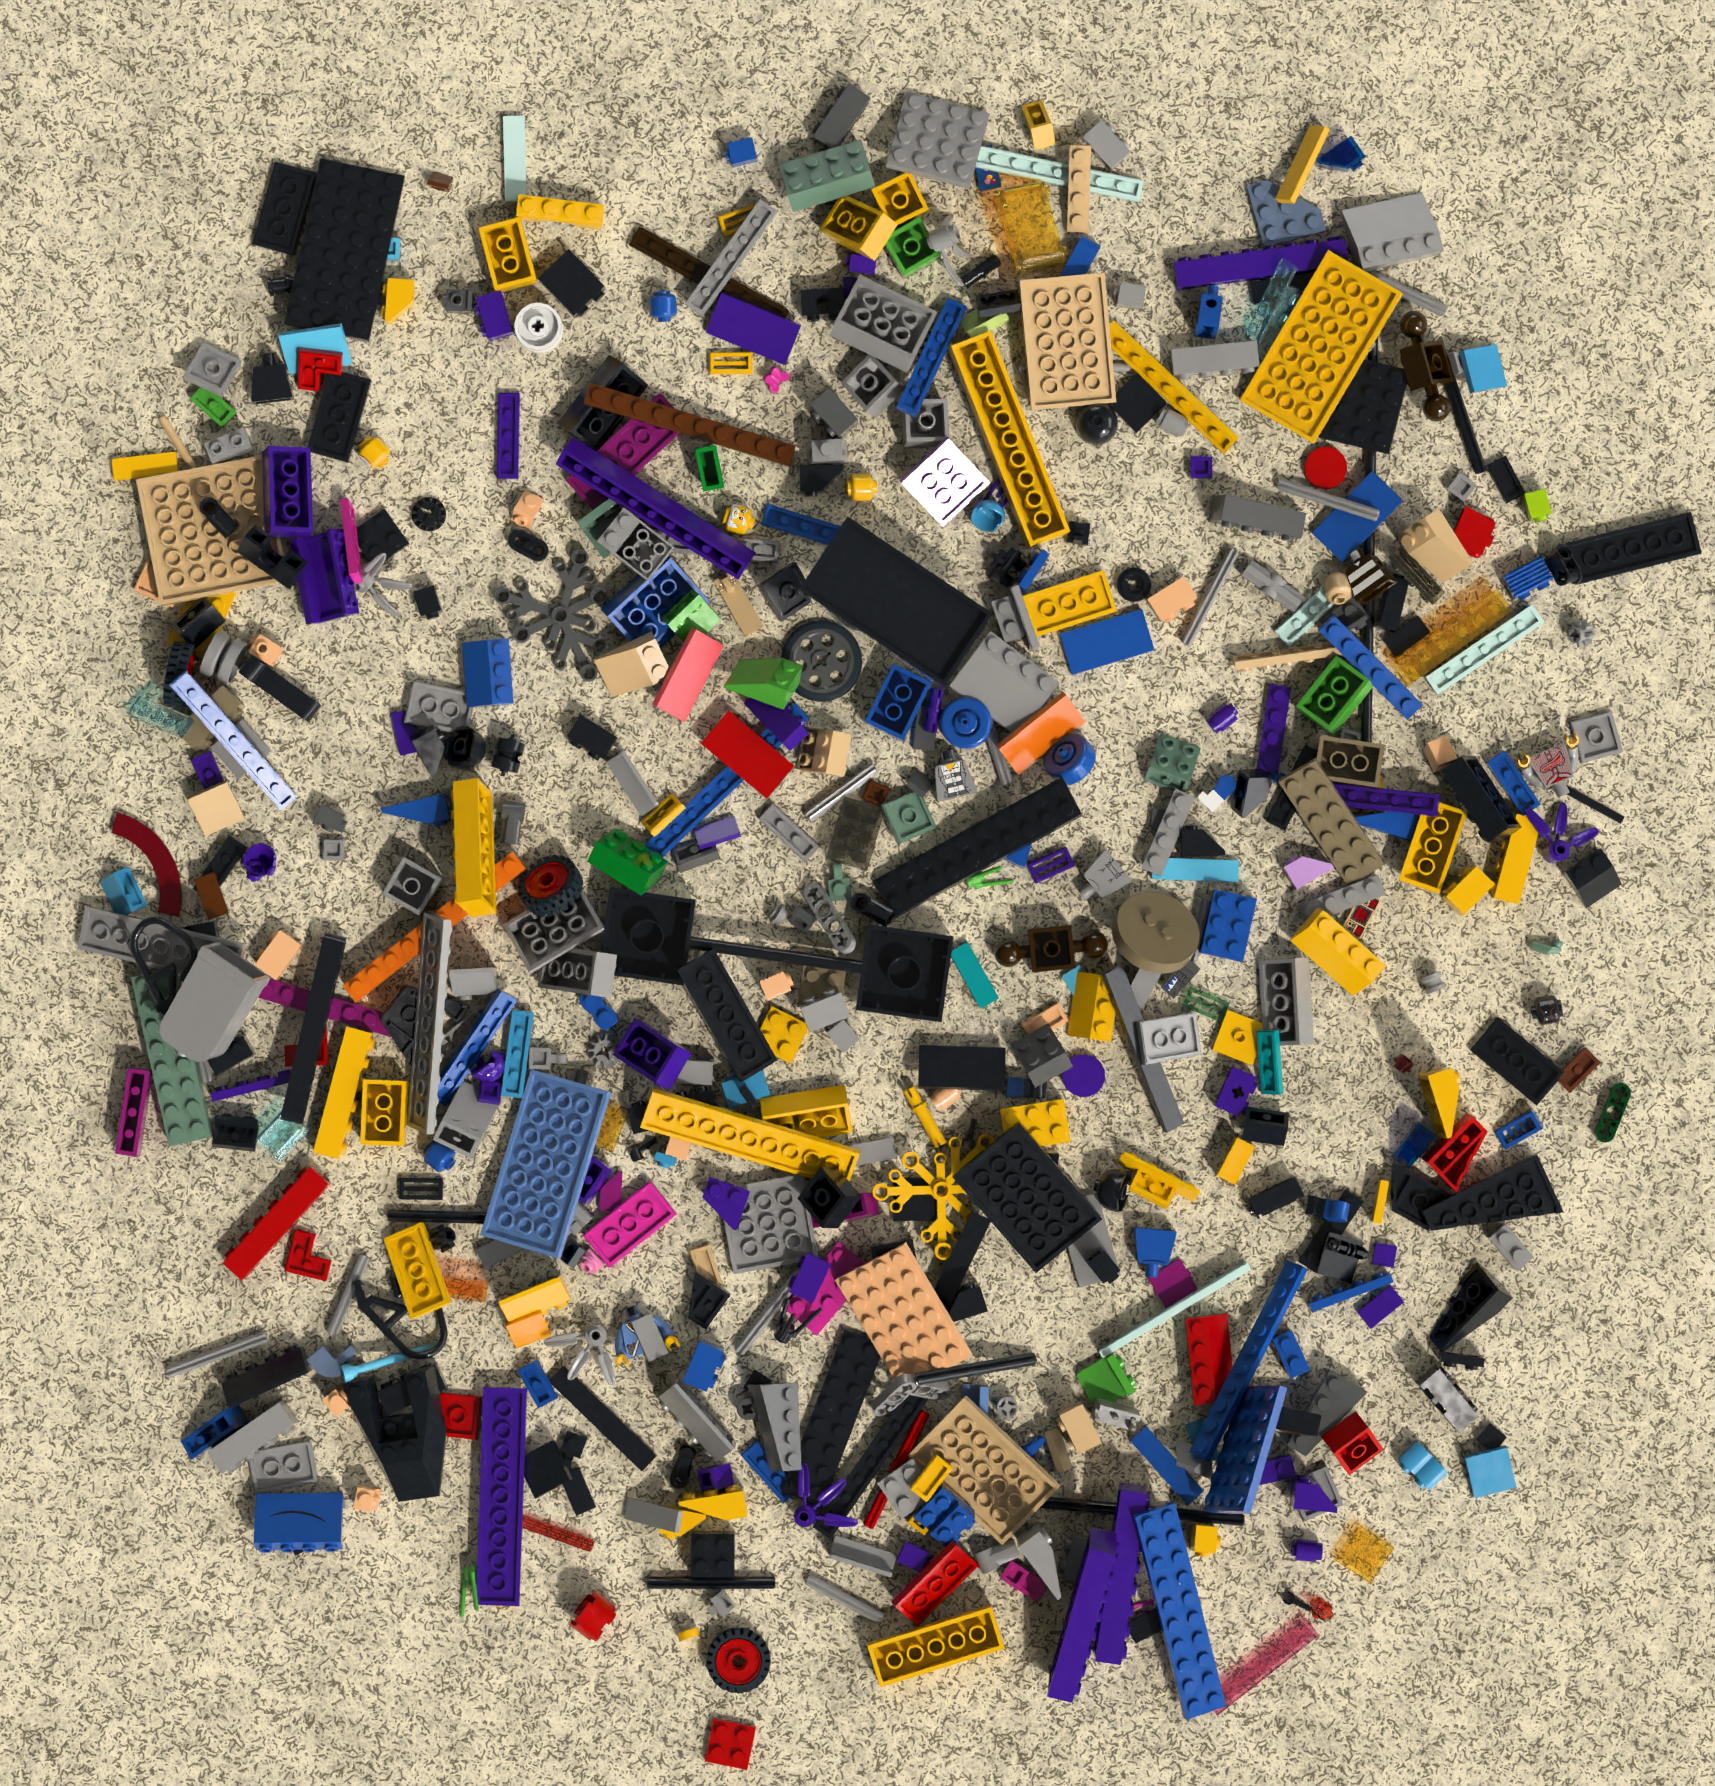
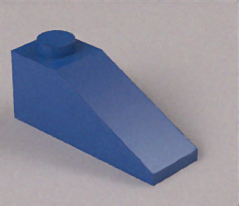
M446 794L381 808V812L384 814L434 824L435 827L447 825V820H452Z
M1385 812L1355 818L1360 826L1412 842L1420 816Z
M237 1405L217 1414L184 1438L181 1443L192 1460L218 1445L249 1422L240 1406Z

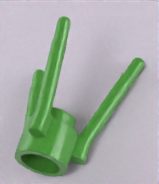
M1002 866L981 871L966 879L969 887H976V890L982 887L1010 884L1014 880L982 882L985 881L984 876L1001 870Z
M477 1565L464 1567V1573H461L460 1617L464 1616L467 1581L468 1585L471 1584L474 1610L478 1611L479 1609L476 1588Z

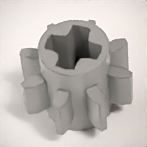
M1586 620L1571 623L1572 628L1568 631L1570 642L1577 643L1578 648L1592 644L1591 639L1595 636L1593 625L1586 624Z

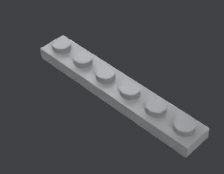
M761 199L757 202L685 302L686 306L702 317L705 315L778 213L777 210Z

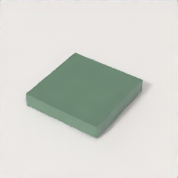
M914 791L880 805L897 845L937 828L924 798Z

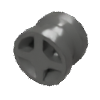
M751 1397L741 1399L737 1405V1413L744 1420L753 1419L757 1415L752 1405L754 1400Z

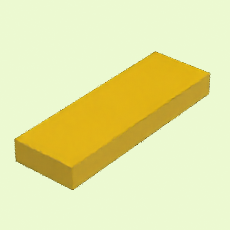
M177 452L112 459L114 481L146 478L179 471Z

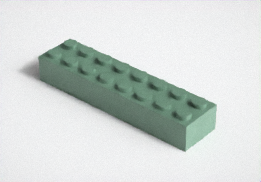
M176 973L177 994L181 987L178 973ZM143 975L131 977L168 1145L174 1146L213 1137V1127L197 1062L188 1057L178 1055L175 1052V1048L162 1039L159 1027L165 1015L161 1012L158 1013L155 1007L157 1003ZM168 975L155 981L165 1000L168 999Z

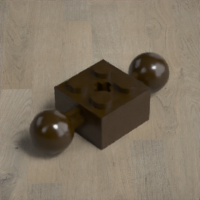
M1410 311L1401 318L1400 330L1406 337L1411 338L1412 346L1399 350L1400 360L1404 366L1406 382L1410 391L1425 390L1427 398L1423 403L1425 417L1431 421L1439 422L1449 415L1450 403L1445 396L1439 394L1437 387L1454 382L1443 340L1425 342L1423 334L1427 330V320L1422 313Z
M1071 925L1028 929L1029 945L1020 946L1013 940H1003L995 948V959L1004 967H1013L1022 958H1030L1032 973L1076 968L1074 953L1083 952L1087 957L1099 958L1106 953L1108 941L1106 936L1099 931L1087 932L1082 939L1073 940ZM1049 943L1057 946V951H1054V955H1050L1045 950L1046 947H1049Z

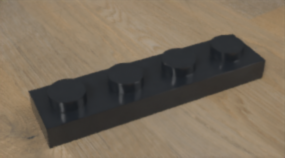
M1346 1189L1338 1201L1350 1204L1347 1222L1324 1221L1298 1259L1299 1263L1315 1273L1329 1232L1342 1235L1364 1202Z

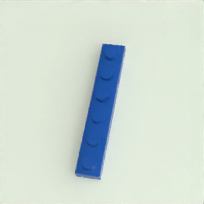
M947 298L897 404V410L916 418L965 314L966 305Z
M1334 614L1318 628L1319 632L1361 674L1367 677L1372 685L1407 720L1423 706Z
M499 988L497 989L441 1072L437 1092L439 1103L447 1106L518 1001L514 996Z

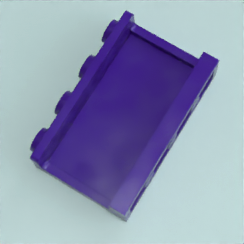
M329 529L327 532L307 538L290 540L292 551L308 562L301 578L298 580L306 625L321 624L359 614L354 582L348 571L344 530Z

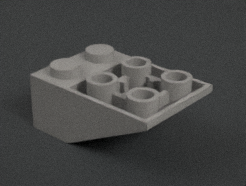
M626 508L621 510L597 540L599 546L646 581L651 579L675 549L674 546Z
M463 1081L444 1115L433 1140L472 1159L499 1105L478 1102L479 1088Z

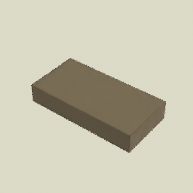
M1059 1426L1044 1432L1056 1472L1062 1473L1072 1468Z

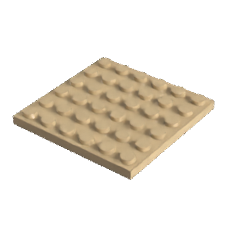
M262 455L136 479L161 606L279 584L277 580L237 553L243 537L255 524L264 530ZM210 497L217 500L224 511L239 525L226 539L207 519L202 517L200 503L203 499ZM206 504L203 510L211 514L216 510V507L213 504ZM273 537L271 540L272 549L278 555L284 556L280 537Z

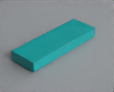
M967 942L952 950L951 957L980 1009L999 999L969 943Z
M1256 1030L1261 1094L1281 1095L1284 1092L1279 1030Z

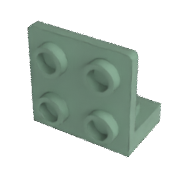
M611 499L606 500L577 522L602 558L608 557L610 553L599 546L597 540L621 512L617 503Z
M1160 734L1144 781L1172 791L1176 788L1186 792L1201 748Z

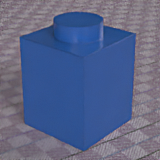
M752 137L727 143L728 150H724L727 163L731 162L733 168L758 162Z

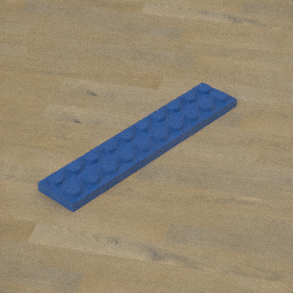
M1169 1502L1134 1514L1132 1516L1183 1717L1188 1720L1225 1707L1226 1703L1176 1504Z

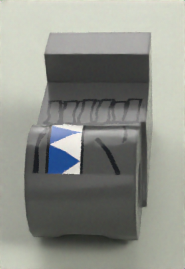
M1190 960L1183 968L1172 972L1161 988L1172 998H1175L1199 972L1200 968Z

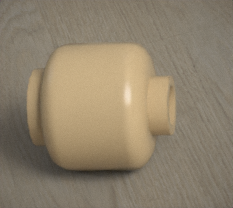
M1334 572L1325 579V597L1330 603L1341 605L1352 598L1353 593L1346 574Z

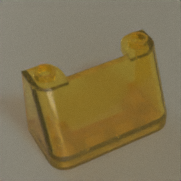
M1043 181L993 191L992 194L994 205L998 207L997 213L1007 240L1016 279L1065 265L1066 258H1069L1066 245L1062 246L1048 200V197L1051 196L1048 184H1043Z

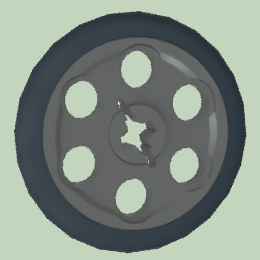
M824 620L812 621L800 626L789 636L782 649L781 658L793 662L798 660L806 662L807 668L801 672L800 683L795 692L811 701L825 702L842 697L852 689L861 674L862 652L857 640L846 628L834 622ZM827 634L834 638L833 645L829 647L822 644V637ZM806 639L811 640L813 643L812 650L807 652L803 651L800 646L801 642ZM845 650L848 652L849 658L846 662H839L836 655L839 651ZM831 652L825 661L827 663L826 666L820 665L812 670L818 662L817 656L824 657ZM833 671L842 673L843 678L839 683L831 681L830 674ZM812 676H819L822 683L819 687L813 688L810 686L809 679Z

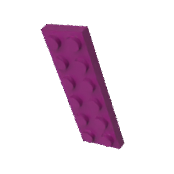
M661 393L651 400L652 402L674 408ZM631 419L596 452L635 476L670 444L679 433ZM570 475L565 480L592 510L609 499L573 475Z

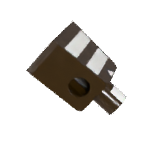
M1361 549L1355 550L1350 554L1354 564L1346 569L1345 573L1357 603L1366 605L1398 582L1377 556L1371 554L1364 556Z

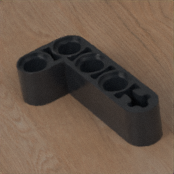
M250 655L238 672L308 723L322 706L252 655Z

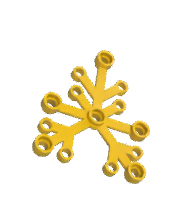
M981 1134L977 1138V1145L961 1162L960 1147L962 1142L955 1136L949 1138L951 1173L946 1178L945 1163L947 1157L944 1153L937 1152L933 1156V1161L936 1164L935 1178L919 1163V1156L912 1151L905 1152L901 1157L902 1165L908 1169H914L930 1186H912L902 1177L899 1170L892 1169L888 1173V1178L890 1181L896 1182L899 1187H888L884 1183H877L872 1187V1196L880 1201L887 1199L888 1196L900 1195L889 1203V1209L894 1213L900 1212L902 1206L912 1195L931 1194L937 1199V1219L928 1229L920 1232V1239L924 1242H930L933 1239V1235L937 1232L938 1243L934 1247V1255L941 1260L948 1259L952 1253L951 1246L947 1244L946 1231L954 1241L958 1239L953 1237V1233L959 1231L961 1234L962 1232L961 1229L956 1228L946 1219V1201L963 1216L964 1224H966L971 1211H973H969L952 1195L966 1193L960 1185H952L955 1182L952 1175L987 1147L982 1146V1139H988L989 1143L987 1146L995 1141L989 1134ZM953 1139L958 1140L957 1147L951 1146V1141ZM942 1155L944 1157L943 1162L938 1163L936 1157ZM908 1156L913 1157V1162L911 1164H908L906 1162V1158ZM898 1172V1178L893 1180L891 1174ZM942 1185L944 1187L943 1193L937 1192L938 1186ZM879 1187L884 1189L882 1195H877L876 1193ZM894 1202L899 1203V1208L897 1210L892 1209V1204ZM925 1232L930 1233V1238L927 1240L923 1238ZM943 1246L946 1252L941 1255L938 1249Z

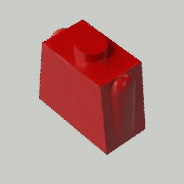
M1465 506L1453 532L1467 554L1477 559L1483 555L1486 547L1489 548L1494 539V536L1491 534L1496 523L1494 519Z

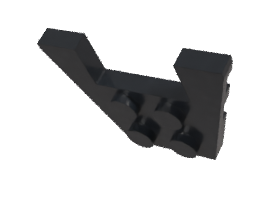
M405 984L379 1017V1020L412 1067L418 988ZM446 998L444 1005L445 1014L458 1023L469 1007L466 1004Z

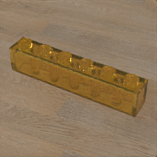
M1491 589L1480 596L1482 600L1476 605L1474 602L1463 608L1465 613L1460 617H1457L1455 614L1445 622L1447 624L1445 628L1440 630L1437 627L1428 634L1430 639L1424 643L1421 640L1410 647L1413 650L1411 653L1405 655L1403 652L1393 660L1395 664L1391 667L1406 688L1513 610L1498 589L1494 592Z

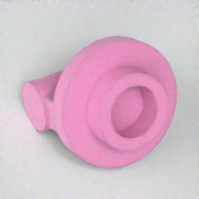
M591 1248L584 1253L580 1261L582 1270L591 1274L596 1273L605 1264Z

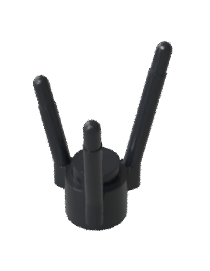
M787 1297L776 1324L775 1339L783 1344H787L791 1338L795 1339L799 1332L822 1311V1308H818L795 1330V1326L792 1324L795 1313H792L789 1319L784 1321L790 1298Z

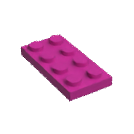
M839 1241L824 1258V1260L831 1263V1266L814 1302H808L794 1295L787 1309V1312L790 1314L795 1313V1318L803 1323L818 1308H822V1311L806 1326L816 1336L847 1300L835 1280L839 1276L865 1264Z

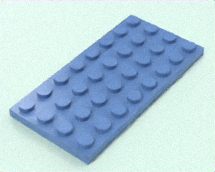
M531 1069L481 1230V1236L561 1259L611 1092Z

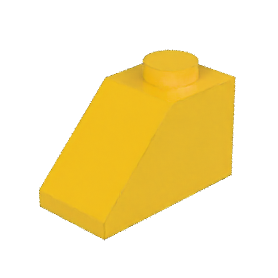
M1039 100L1022 105V111L1034 149L1047 148L1056 144L1052 123L1043 101Z
M664 1505L683 1511L679 1533L660 1528L659 1533H663L664 1538L676 1539V1536H682L705 1520L706 1514L695 1510Z

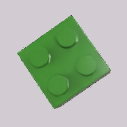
M920 217L894 231L884 246L903 279L941 258L940 251L936 252L929 247L927 243L929 232Z

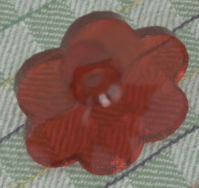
M1322 1597L1310 1600L1312 1616L1315 1619L1325 1621L1334 1616L1332 1605L1325 1602Z

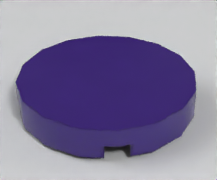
M1087 1054L1070 1058L1073 1067L1062 1073L1066 1089L1079 1097H1090L1096 1094L1103 1087L1105 1081V1070L1101 1062Z

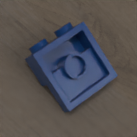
M943 1485L934 1492L928 1502H925L913 1514L914 1519L930 1530V1535L945 1547L952 1540L957 1543L961 1537L960 1533L964 1529H971L975 1523V1510Z

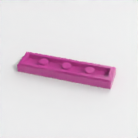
M343 498L340 499L348 571L353 582L357 584L362 583L363 577L355 511L350 500Z

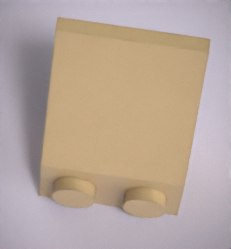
M1440 509L1422 518L1397 535L1407 553L1443 583L1474 564Z
M652 631L593 659L611 697L655 685L665 680L670 670Z

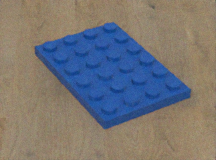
M1281 1385L1247 1387L1229 1423L1228 1429L1224 1433V1443L1217 1457V1467L1211 1476V1487L1205 1497L1204 1511L1210 1513L1251 1514L1286 1395V1387Z

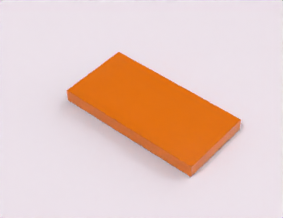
M1062 692L1003 739L996 747L1019 776L1042 758L1063 736L1073 733L1084 724L1085 720L1068 696Z

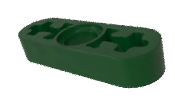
M1616 1083L1611 1087L1594 1130V1135L1600 1142H1610L1616 1134L1631 1096V1090L1627 1084ZM1621 1086L1624 1087L1623 1091L1626 1093L1625 1096H1621L1619 1102H1623L1622 1107L1616 1103H1610L1611 1099H1617L1618 1094L1615 1093V1090L1620 1089ZM1611 1106L1618 1109V1116L1615 1119H1610L1607 1116V1109ZM1603 1119H1605L1608 1122H1615L1614 1127L1612 1125H1609L1607 1131L1610 1133V1136H1605L1604 1139H1602V1134L1599 1133V1130L1605 1129L1607 1124L1602 1123Z

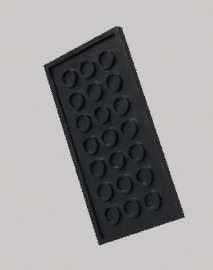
M320 158L285 316V325L307 329L342 323L346 338L370 342L405 182L404 175Z

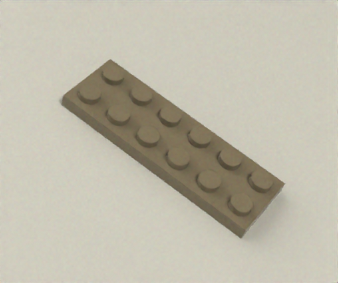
M1316 758L1279 779V784L1347 886L1385 865L1384 860Z

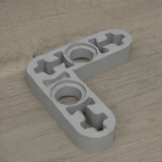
M902 1374L872 1401L873 1413L875 1416H886L909 1395L933 1400L947 1399L951 1396L949 1382L941 1381L916 1385L914 1374Z

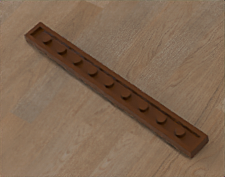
M589 383L583 404L787 467H790L796 447L795 445L593 383Z

